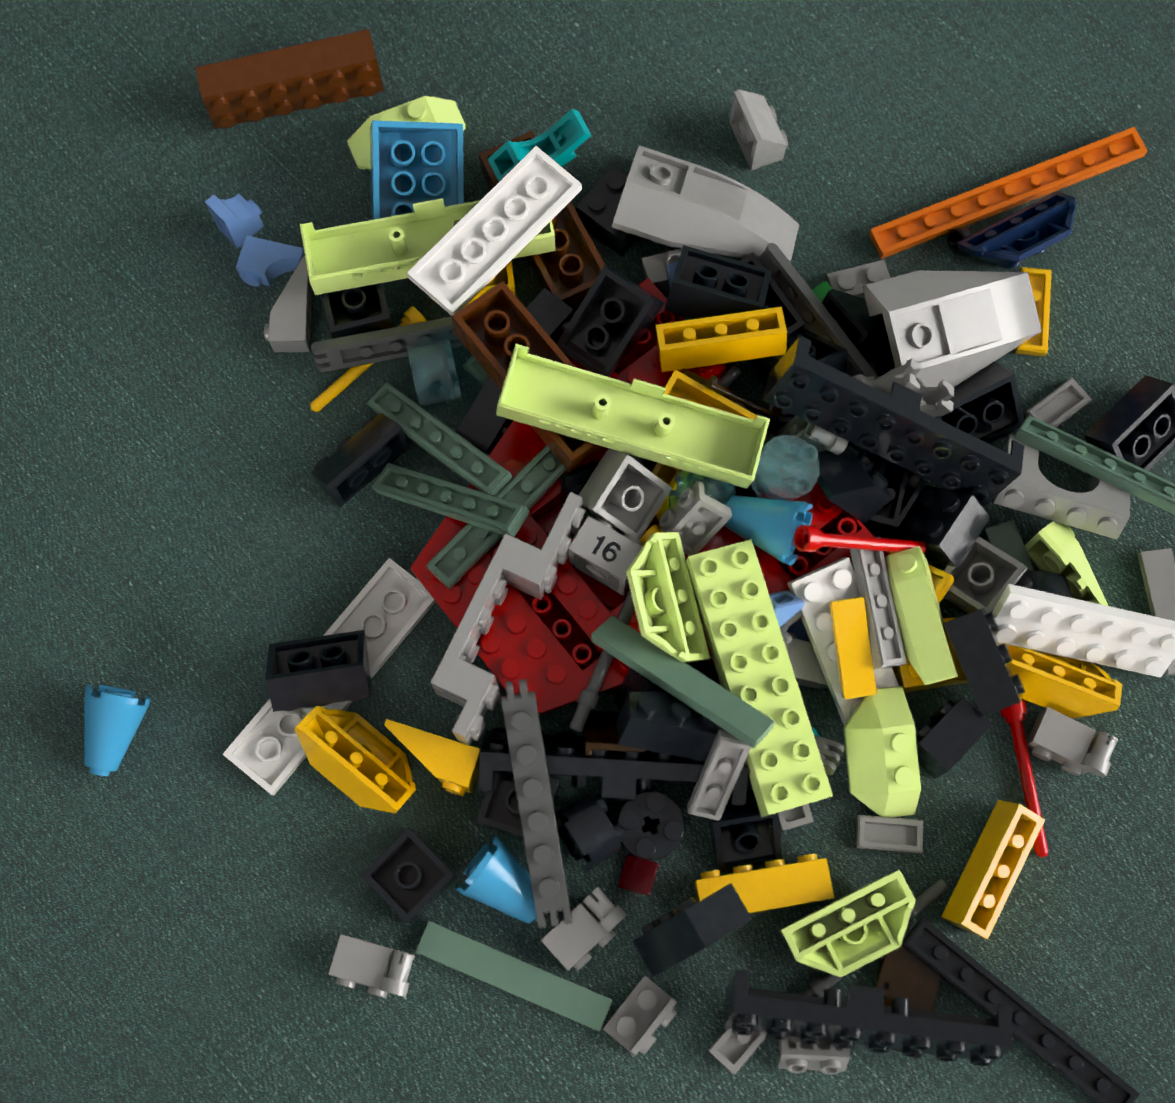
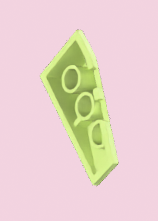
M1052 521L1025 545L1029 558L1040 571L1062 574L1066 577L1070 587L1071 598L1108 606L1085 554L1075 538L1073 530L1068 525Z
M917 546L888 555L885 558L905 656L925 685L958 677L929 564L921 547Z

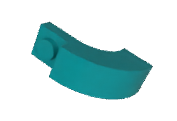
M571 109L543 134L523 142L507 141L487 160L500 182L535 146L563 167L577 156L574 150L592 135L579 111Z

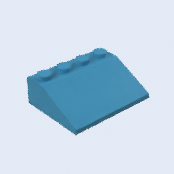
M372 120L370 125L371 220L413 213V204L443 198L445 207L464 203L463 124Z

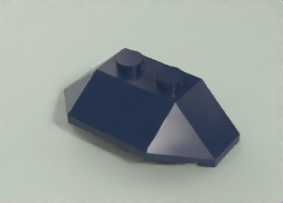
M1057 191L958 242V248L1005 269L1016 267L1021 261L1032 255L1043 253L1046 248L1071 235L1077 204L1076 198Z

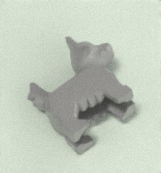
M913 358L907 360L906 364L890 370L877 379L874 376H853V378L888 395L891 394L893 381L921 394L920 411L933 417L943 416L953 411V402L949 399L954 397V387L945 380L940 381L938 387H927V384L919 376L915 375L922 369V365Z

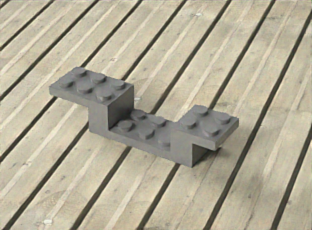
M572 492L569 493L542 550L505 533L431 681L436 694L464 707L452 732L457 741L470 746L473 739L479 740L486 725V722L483 721L487 709L491 711L494 709L501 694L498 692L499 687L495 675L472 665L479 651V646L476 645L481 633L486 635L490 630L494 620L491 613L495 605H502L508 592V588L505 587L506 584L540 600L545 592L551 593L558 577L555 575L559 563L564 565L567 561L571 538L573 535H577L585 522L583 518L585 510L582 509V497Z

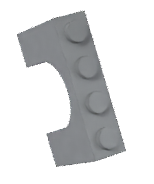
M1009 435L1002 451L1010 454L1012 440L1024 446L1022 473L995 496L994 504L1116 540L1119 538L1130 518V493L1092 476L1089 482L1088 492L1077 493L1061 489L1049 482L1041 473L1038 466L1039 450L1015 439L1014 435Z

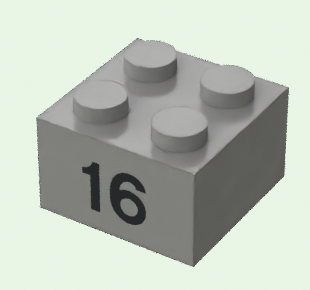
M588 516L568 548L569 563L572 567L624 596L629 588L626 571L642 549V542L631 534L625 533L624 536L613 530L614 526L600 517H597L595 520Z

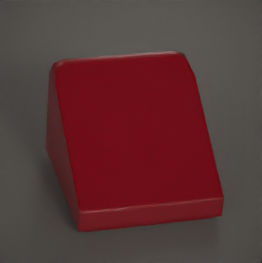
M627 855L618 887L650 896L659 863Z

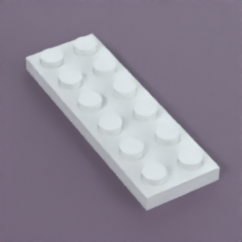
M535 146L407 272L408 278L453 316L463 309L582 190V183Z
M843 557L787 582L790 591L804 601V607L800 610L803 615L801 619L844 726L864 699V696L851 699L842 698L829 601L859 597L855 572L848 557ZM873 664L876 689L899 686L892 667L875 669Z
M1008 584L992 611L999 627V631L994 632L999 643L1160 678L1175 658V621L1012 584Z

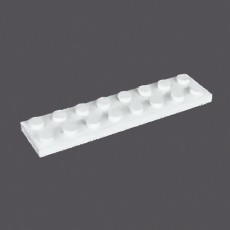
M389 558L323 636L365 630L370 676L372 679L434 605L435 600L420 581ZM269 699L223 755L274 796L307 757L295 732V727L315 706L298 708L294 711L283 710L273 712ZM353 701L335 702L321 707L345 711Z

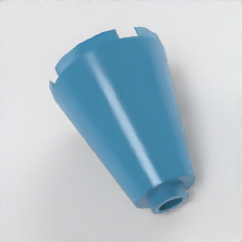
M735 495L731 496L729 500L725 499L722 504L730 507L732 517L724 524V527L745 540L752 539L753 545L787 565L795 563L798 555L793 554L796 549L794 534L800 525H811L813 513L807 511L813 508L812 504L801 501Z
M92 684L86 685L84 691V765L90 767V773L99 776H109L110 771H117L150 705L151 697L144 694L143 700L135 698V691L106 685H99L98 691H94Z
M497 836L491 837L493 845L490 847L485 843L463 872L468 878L464 884L458 881L455 890L462 895L527 924H530L533 920L538 922L530 874Z

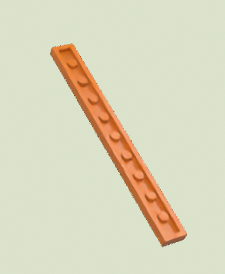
M1132 127L872 228L868 235L880 259L945 235L953 228L968 226L1142 158L1148 150L1136 128Z

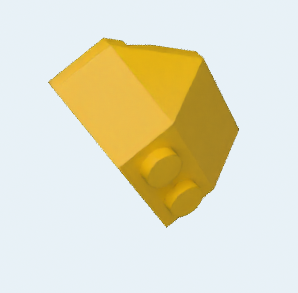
M1006 644L1012 658V662L1007 664L1012 675H1019L1025 689V693L1021 694L1023 700L1044 708L1049 707L1072 719L1116 711L1120 707L1122 684L1116 679H1111L1096 664Z
M315 706L295 727V732L310 765L360 807L396 814L415 792L416 787L415 783L412 782L411 770L406 754L358 713Z

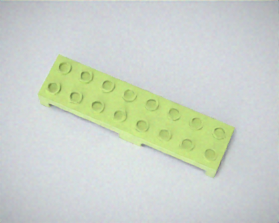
M441 198L414 203L413 213L319 230L314 229L312 222L300 224L309 281L315 295L408 278L407 272L479 201L445 207L444 200ZM552 220L514 258L556 251Z
M519 344L515 345L497 405V416L746 489L754 481L770 421L769 418L759 415L754 420L664 394L665 388L637 379H633L632 384L529 354V347Z
M752 539L689 556L686 563L700 619L721 686L775 721L773 729L755 749H750L745 761L748 764V775L761 817L832 797L833 794Z

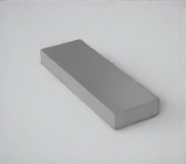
M719 729L687 805L688 814L720 821L749 754L750 746L729 732Z

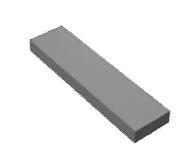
M850 549L859 596L864 597L874 668L905 665L907 662L883 551Z
M1172 548L1140 552L1137 556L1151 616L1175 621V561ZM1175 658L1164 672L1165 676L1175 675Z

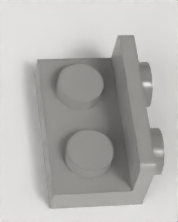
M880 260L827 274L826 281L835 290L865 299L863 285L889 279L890 275L885 260Z
M697 480L690 489L687 488L682 492L679 501L671 510L668 509L663 513L659 525L662 532H679L684 554L692 556L697 554L732 517L730 507L705 495L704 483Z
M644 975L604 1026L603 1030L626 1048L634 1057L639 1051L645 1055L656 1041L652 1034L661 1024L666 1027L678 1012L673 1008L677 1001Z
M787 1036L785 1040H779L780 1055L778 1058V1068L787 1069L792 1073L819 1070L828 1075L846 1071L850 1059V1049L835 1047L834 1042L821 1040L820 1044H806L800 1042V1037Z

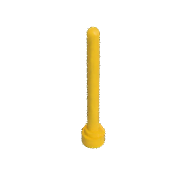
M411 306L403 313L404 317L400 320L402 323L399 326L425 322L426 319L414 306ZM374 363L351 367L311 402V410L314 412L322 410Z

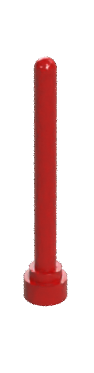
M800 525L794 534V545L800 552H815L821 547L901 552L920 546L923 553L927 549L926 544L921 541L826 534L816 526Z
M1021 701L1001 709L1000 712L1001 717L1005 718L1006 724L1010 723L1026 808L1042 818L1023 721L1026 720L1025 714L1028 713L1025 701ZM1043 825L1033 844L1035 854L1041 858L1048 855Z

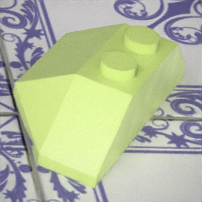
M423 96L370 116L350 137L347 143L357 167L363 170H371L370 125L372 120L463 124V131L466 126L455 101Z
M679 532L654 533L650 535L626 571L641 636L682 663L710 659Z
M902 686L876 689L877 694L864 696L863 701L843 728L849 790L852 795L880 817L893 818L915 815L921 792L915 724Z
M897 870L804 916L780 931L796 962L837 977H843L901 946L916 900L901 871Z

